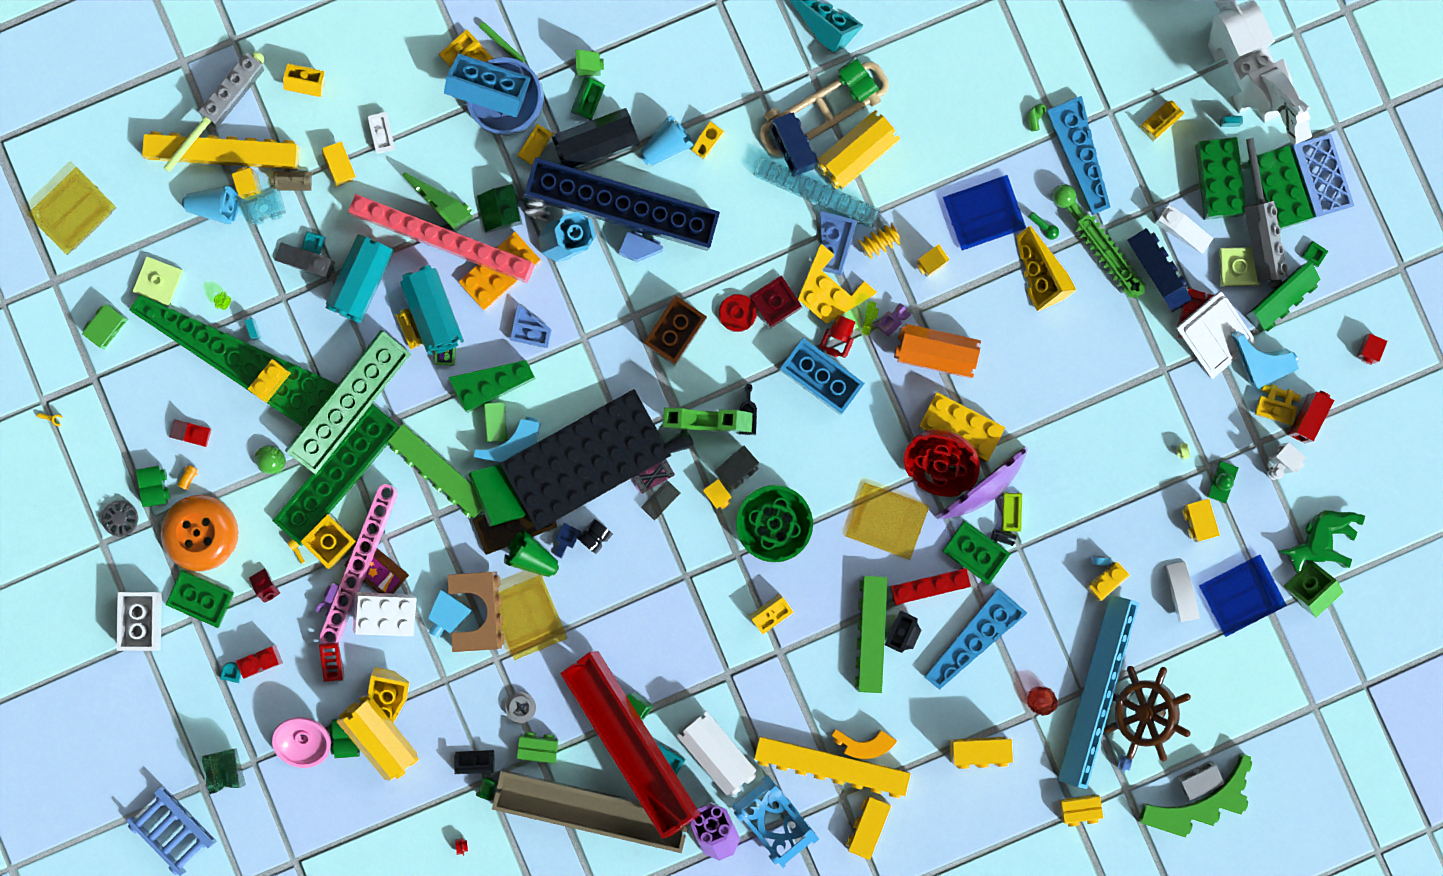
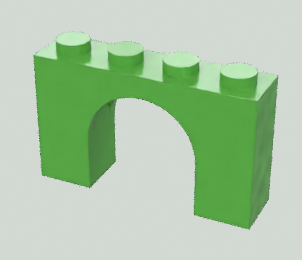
M664 407L663 427L679 430L752 432V413L739 410L699 411Z

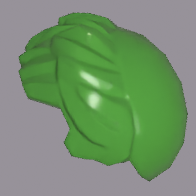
M268 445L260 448L255 453V462L262 473L277 474L283 470L286 457L282 450Z

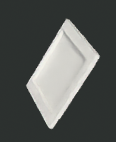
M1218 291L1176 327L1211 379L1239 357L1231 335L1232 333L1239 331L1245 334L1246 339L1251 345L1256 343L1242 319L1221 291Z

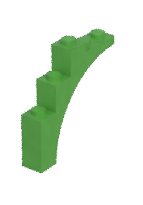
M1240 753L1232 772L1224 781L1225 784L1219 786L1200 800L1174 807L1153 806L1144 803L1138 822L1186 838L1187 834H1190L1193 824L1191 820L1211 826L1218 823L1221 814L1219 808L1242 815L1243 811L1245 812L1248 807V796L1240 793L1246 787L1247 780L1245 777L1252 767L1251 756Z

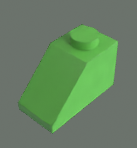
M575 50L578 77L601 76V70H604V58L600 59V54L597 52Z

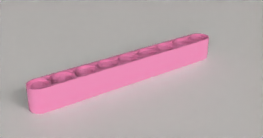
M383 484L377 490L321 631L320 640L323 644L338 643L341 640L354 607L355 592H360L397 499L398 491L393 485ZM386 488H390L392 491L389 498H385L383 494ZM379 506H383L385 510L382 516H378L376 512ZM372 524L377 526L375 534H371L369 531V527ZM366 541L370 544L368 552H364L362 549V545ZM359 559L363 562L361 570H357L355 567V563ZM351 577L356 580V585L353 588H350L348 585V580ZM344 595L349 599V603L346 606L341 603V598ZM337 613L342 617L339 624L334 622V616ZM330 631L335 636L332 642L327 640V633Z

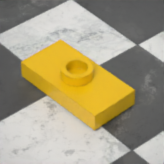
M536 124L517 157L532 165L534 158L541 156L554 134L541 125Z

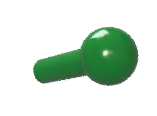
M1034 212L1029 214L1028 218L1044 230V235L1047 239L1054 240L1059 236V228L1057 226L1047 224Z

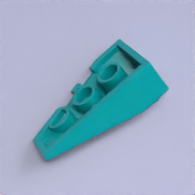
M790 0L817 39L833 53L845 48L863 27V24L845 11L840 13L832 9L834 5L830 3L825 4L818 0Z

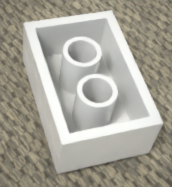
M118 592L117 651L161 650L162 592Z
M355 592L352 631L356 635L414 636L416 597L413 594Z

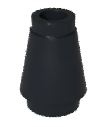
M681 431L665 443L664 447L667 453L671 454L690 449L694 442L688 431Z

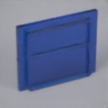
M1008 175L943 197L961 251L1026 229Z
M1261 554L1199 585L1225 637L1287 606Z

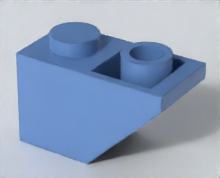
M627 232L619 255L639 262L661 253L663 246L656 239L650 238V240L642 238L643 234L639 232Z

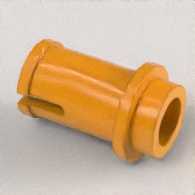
M189 464L187 467H184L185 471L177 483L179 487L185 490L189 489L195 475H198V469Z

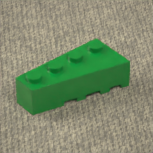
M527 360L452 376L449 379L465 412L469 413L535 380L536 377Z

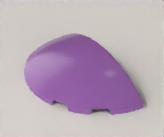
M1025 446L971 490L964 493L935 516L936 519L963 516L993 501L1010 485L1019 472L1028 448Z

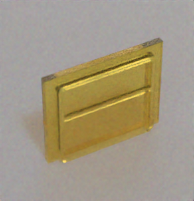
M76 167L27 215L41 228L46 236L68 255L88 238L117 207Z
M864 483L845 537L911 560L930 506Z
M542 575L517 585L515 584L499 592V595L502 597V605L499 606L500 614L503 616L501 629L514 661L568 639Z

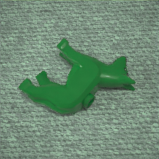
M1324 510L1315 515L1312 522H1308L1305 532L1308 533L1305 543L1278 552L1288 555V559L1296 573L1301 571L1306 560L1314 562L1331 561L1340 564L1343 568H1350L1352 559L1333 551L1332 534H1345L1349 536L1350 540L1354 541L1358 532L1349 524L1356 522L1358 525H1363L1365 515L1356 514L1355 512Z

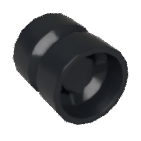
M594 518L588 525L589 531L582 532L577 539L594 554H597L603 547L602 542H607L613 533Z

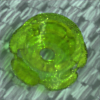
M226 292L218 293L214 298L215 308L226 310L231 303V297Z

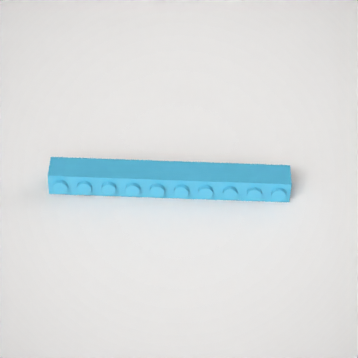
M1110 595V599L1107 601L1106 613L1101 621L1100 634L1096 639L1095 652L1091 657V666L1085 678L1086 684L1084 691L1081 693L1080 705L1075 714L1073 729L1069 735V744L1064 752L1063 765L1059 770L1058 781L1084 789L1088 787L1139 602L1115 595Z

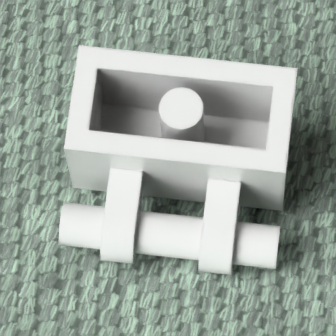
M1289 442L1280 444L1267 458L1274 464L1267 472L1268 478L1276 480L1281 479L1284 474L1298 472L1305 465L1303 461L1306 457Z

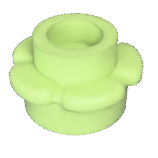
M1180 442V446L1176 447L1178 458H1182L1185 461L1186 458H1190L1188 443L1182 444Z

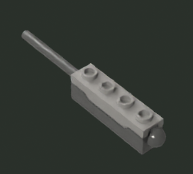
M1254 138L1246 139L1257 203L1245 206L1244 210L1258 282L1269 281L1267 282L1269 287L1278 288L1282 284L1281 278L1288 275L1287 264L1284 258V247L1280 236L1281 230L1277 220V209L1274 201L1266 202L1264 198Z

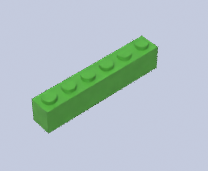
M402 424L388 440L391 444L389 448L397 455L401 453L405 456L404 461L410 467L415 465L420 470L418 474L425 480L431 479L434 482L432 486L440 493L444 491L449 495L447 499L453 505L458 503L463 508L461 510L463 514L468 518L471 516L476 518L483 509L473 485L406 425Z
M863 576V580L859 581V591H862V599L858 601V610L862 612L861 618H858L857 630H861L860 638L857 637L856 649H860V655L856 657L855 668L859 669V676H855V688H858V692L882 693L887 577Z

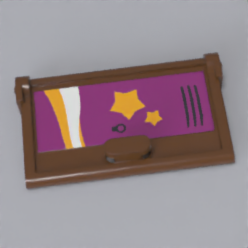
M367 541L362 545L364 552L370 550V544ZM377 548L364 582L378 593L394 594L408 578L409 574ZM350 558L344 564L346 568L348 566ZM360 559L355 563L357 570H361L363 567V562Z

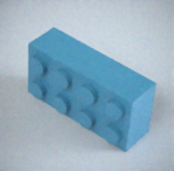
M804 338L801 339L779 370L839 415L843 414L865 384Z

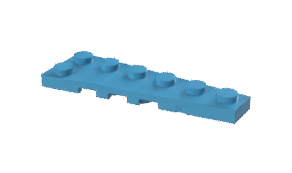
M1079 96L1047 110L1046 113L1091 214L1095 215L1109 209L1111 206L1098 163L1096 148L1093 144L1083 98Z
M998 588L925 675V678L940 690L1005 632L1026 616L1027 612Z

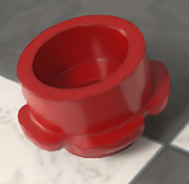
M463 837L455 839L457 855L463 854L464 856V852H468L467 840H463Z

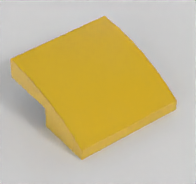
M467 29L439 53V56L450 68L458 53L483 62L493 59Z

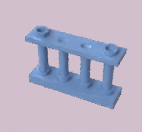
M162 786L154 792L157 796L156 801L137 820L132 816L126 822L129 824L128 828L133 833H138L169 865L168 868L174 875L182 876L187 872L183 866L202 847L210 848L217 840ZM166 805L170 809V814L149 833L142 825L161 806ZM175 819H179L184 824L183 829L163 847L156 838ZM188 833H193L197 837V842L176 861L169 852Z

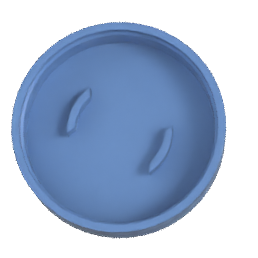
M501 57L487 61L486 63L531 77L517 117L466 101L472 118L485 130L497 135L509 136L525 131L537 120L543 107L544 92L538 76L529 66L517 59Z

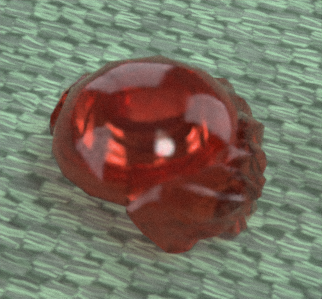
M1033 687L1027 696L1028 707L1038 715L1046 716L1057 709L1058 700L1055 692L1049 687Z

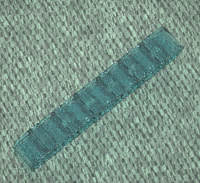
M764 157L760 158L753 173L755 177L846 218L857 220V223L869 228L874 227L881 211L875 206L803 174L793 177L789 168Z

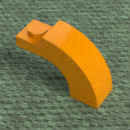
M834 729L831 734L834 737L833 741L841 747L844 744L847 745L843 751L845 754L858 759L879 757L888 752L897 742L896 739L882 730H879L872 739L863 742L855 741L837 729Z

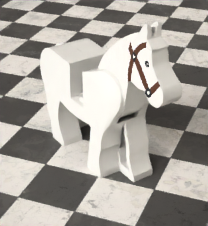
M1214 0L1221 12L1213 16L1208 47L1215 62L1227 58L1235 79L1242 92L1231 96L1238 113L1253 108L1259 111L1264 123L1281 116L1286 126L1287 135L1294 145L1311 138L1312 135L1308 123L1309 119H1311L1308 112L1310 107L1300 98L1294 88L1291 74L1284 59L1274 62L1268 47L1275 40L1258 4L1254 0H1247L1241 4H1237L1235 0Z

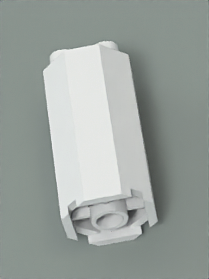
M706 710L703 713L705 717L698 716L683 729L684 734L679 733L677 737L725 795L728 796L730 794L733 797L741 790L740 786L744 782L748 784L756 777L755 772L757 770Z

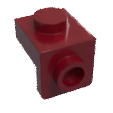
M265 568L249 577L256 595L264 603L280 594L279 589L274 585L269 572Z

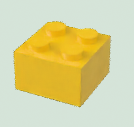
M327 514L301 543L327 569H332L356 545L357 539L332 515Z

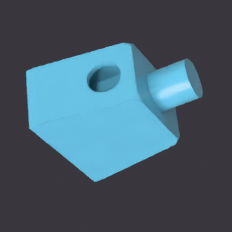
M441 590L428 616V619L434 622L429 633L436 638H439L444 630L453 633L472 613L473 609L446 591Z

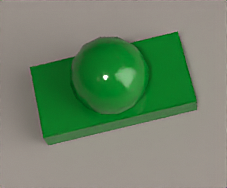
M1219 461L1207 497L1226 504L1230 491L1234 486V480L1239 467Z

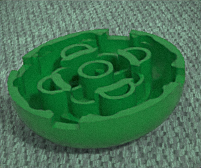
M770 485L755 490L745 498L737 513L736 530L741 544L751 555L766 562H783L797 556L807 546L813 532V516L807 502L799 493L785 486ZM766 508L772 509L773 513L771 516L764 514ZM784 514L790 515L791 520L789 522L783 521L782 517ZM773 520L777 521L778 526L776 528H773L771 526V522ZM760 526H764L766 528L765 534H760L758 532V528ZM778 532H782L785 535L781 541L776 538Z

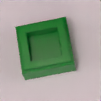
M1311 241L1301 258L1307 262L1311 261L1318 268L1327 255L1328 250Z

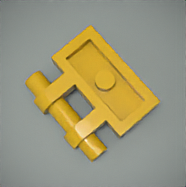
M1273 384L1262 386L1261 391L1267 392L1268 397H1259L1254 415L1292 426L1298 407L1291 405L1292 400L1299 402L1301 395L1294 393L1290 389H1280L1277 385ZM1275 395L1284 397V403L1274 400Z

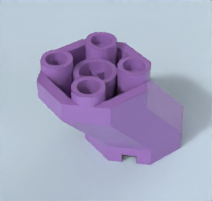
M713 803L698 808L701 816L691 822V828L703 853L719 861L734 855L740 837L727 809Z

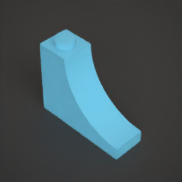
M1239 331L1231 334L1250 384L1257 389L1299 369L1297 365L1298 357L1294 352L1286 348L1274 352L1260 351L1248 342L1245 334Z
M526 416L525 420L520 419L517 430L507 442L493 449H475L474 457L501 463L537 443L541 424L537 422V418Z

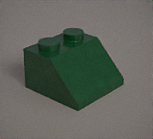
M513 184L493 188L477 195L485 233L522 225Z

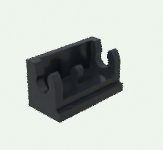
M494 750L455 752L454 774L494 773Z

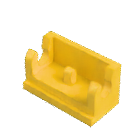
M1167 101L1144 121L1140 128L1152 141H1155L1185 113L1174 101Z
M342 141L322 148V155L335 188L353 181V178H356Z
M779 593L750 614L749 617L763 635L794 612Z

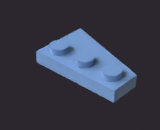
M820 211L822 244L834 254L833 258L823 268V271L842 276L857 220Z

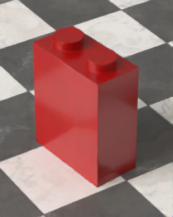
M1324 391L1308 394L1288 436L1304 444L1314 442L1335 401L1330 398L1331 395Z

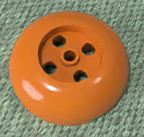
M192 495L179 500L168 510L161 525V542L166 554L175 564L190 571H208L219 567L234 552L238 542V524L233 512L222 501L212 496ZM204 518L209 519L210 523L208 526L202 524ZM186 520L191 524L188 529L183 527V523ZM197 529L200 531L199 536H195ZM207 537H210L212 539V543L210 545H206L204 543V540ZM190 539L193 545L187 548L185 544Z

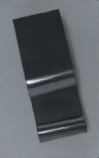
M752 384L746 385L745 392L747 393V398L741 404L739 410L743 411V407L746 405H750V408L754 409L752 413V432H739V435L756 436L757 406L751 401Z

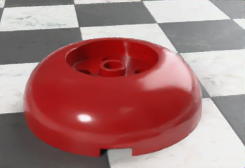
M932 429L924 431L911 440L904 453V467L908 476H912L918 482L917 486L937 496H959L962 492L971 490L979 477L980 461L975 448L963 436L950 430ZM925 471L931 475L933 483L926 479Z

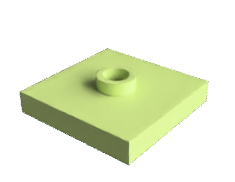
M1252 247L1219 248L1220 287L1260 285V282L1257 280Z
M146 256L132 292L170 306L183 270Z

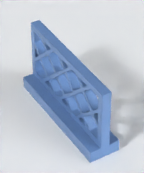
M1331 134L1290 145L1313 215L1312 219L1354 206ZM1327 140L1329 145L1327 152L1319 148L1321 141ZM1307 145L1313 149L1310 157L1304 154L1303 146ZM1316 151L1325 156L1322 163L1313 159ZM1328 158L1334 161L1335 166L1333 170L1325 166ZM1311 163L1319 167L1316 175L1309 170ZM1322 169L1331 174L1328 181L1319 177ZM1334 176L1340 179L1341 184L1339 188L1330 184ZM1316 181L1325 185L1322 193L1316 190ZM1328 187L1336 191L1333 199L1325 195ZM1339 194L1345 196L1346 205L1336 202ZM1322 199L1331 203L1328 210H1322L1320 204Z

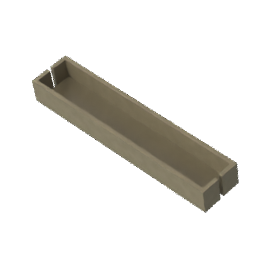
M507 770L500 772L497 789L502 788V790H498L495 793L492 810L682 853L686 834L682 832H687L688 825H685L672 836L662 839L641 803L637 800Z

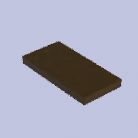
M524 507V517L489 526L485 514L472 519L486 555L508 547L517 533H523L522 530H525L534 537L557 528V523L554 521L537 531Z

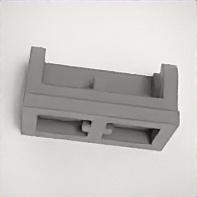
M1211 760L1177 776L1184 794L1187 795L1190 801L1225 784L1217 765Z

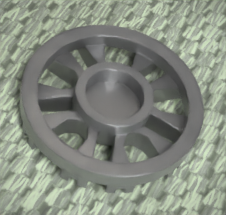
M115 501L105 507L101 521L104 529L109 534L123 537L131 534L136 529L139 517L137 510L132 504L126 501ZM116 504H121L119 511L116 510ZM125 505H127V509L123 512ZM112 508L115 513H112L109 509ZM132 509L134 515L128 517L127 513ZM107 513L111 515V519L109 520L106 519ZM128 518L134 519V523L128 522ZM110 521L113 522V524H110V525H108V526H107V524H106V523H108V522H110ZM126 524L132 527L129 531L125 529ZM114 525L117 528L115 532L110 530ZM119 526H122V533H121V534H120V528H119Z

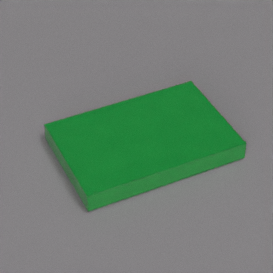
M500 464L472 471L468 474L489 526L525 516L520 500Z
M965 520L942 550L944 554L962 567L967 568L969 572L987 585L992 582L1011 555V553L997 543H994L993 540Z
M181 570L165 605L219 628L235 593Z

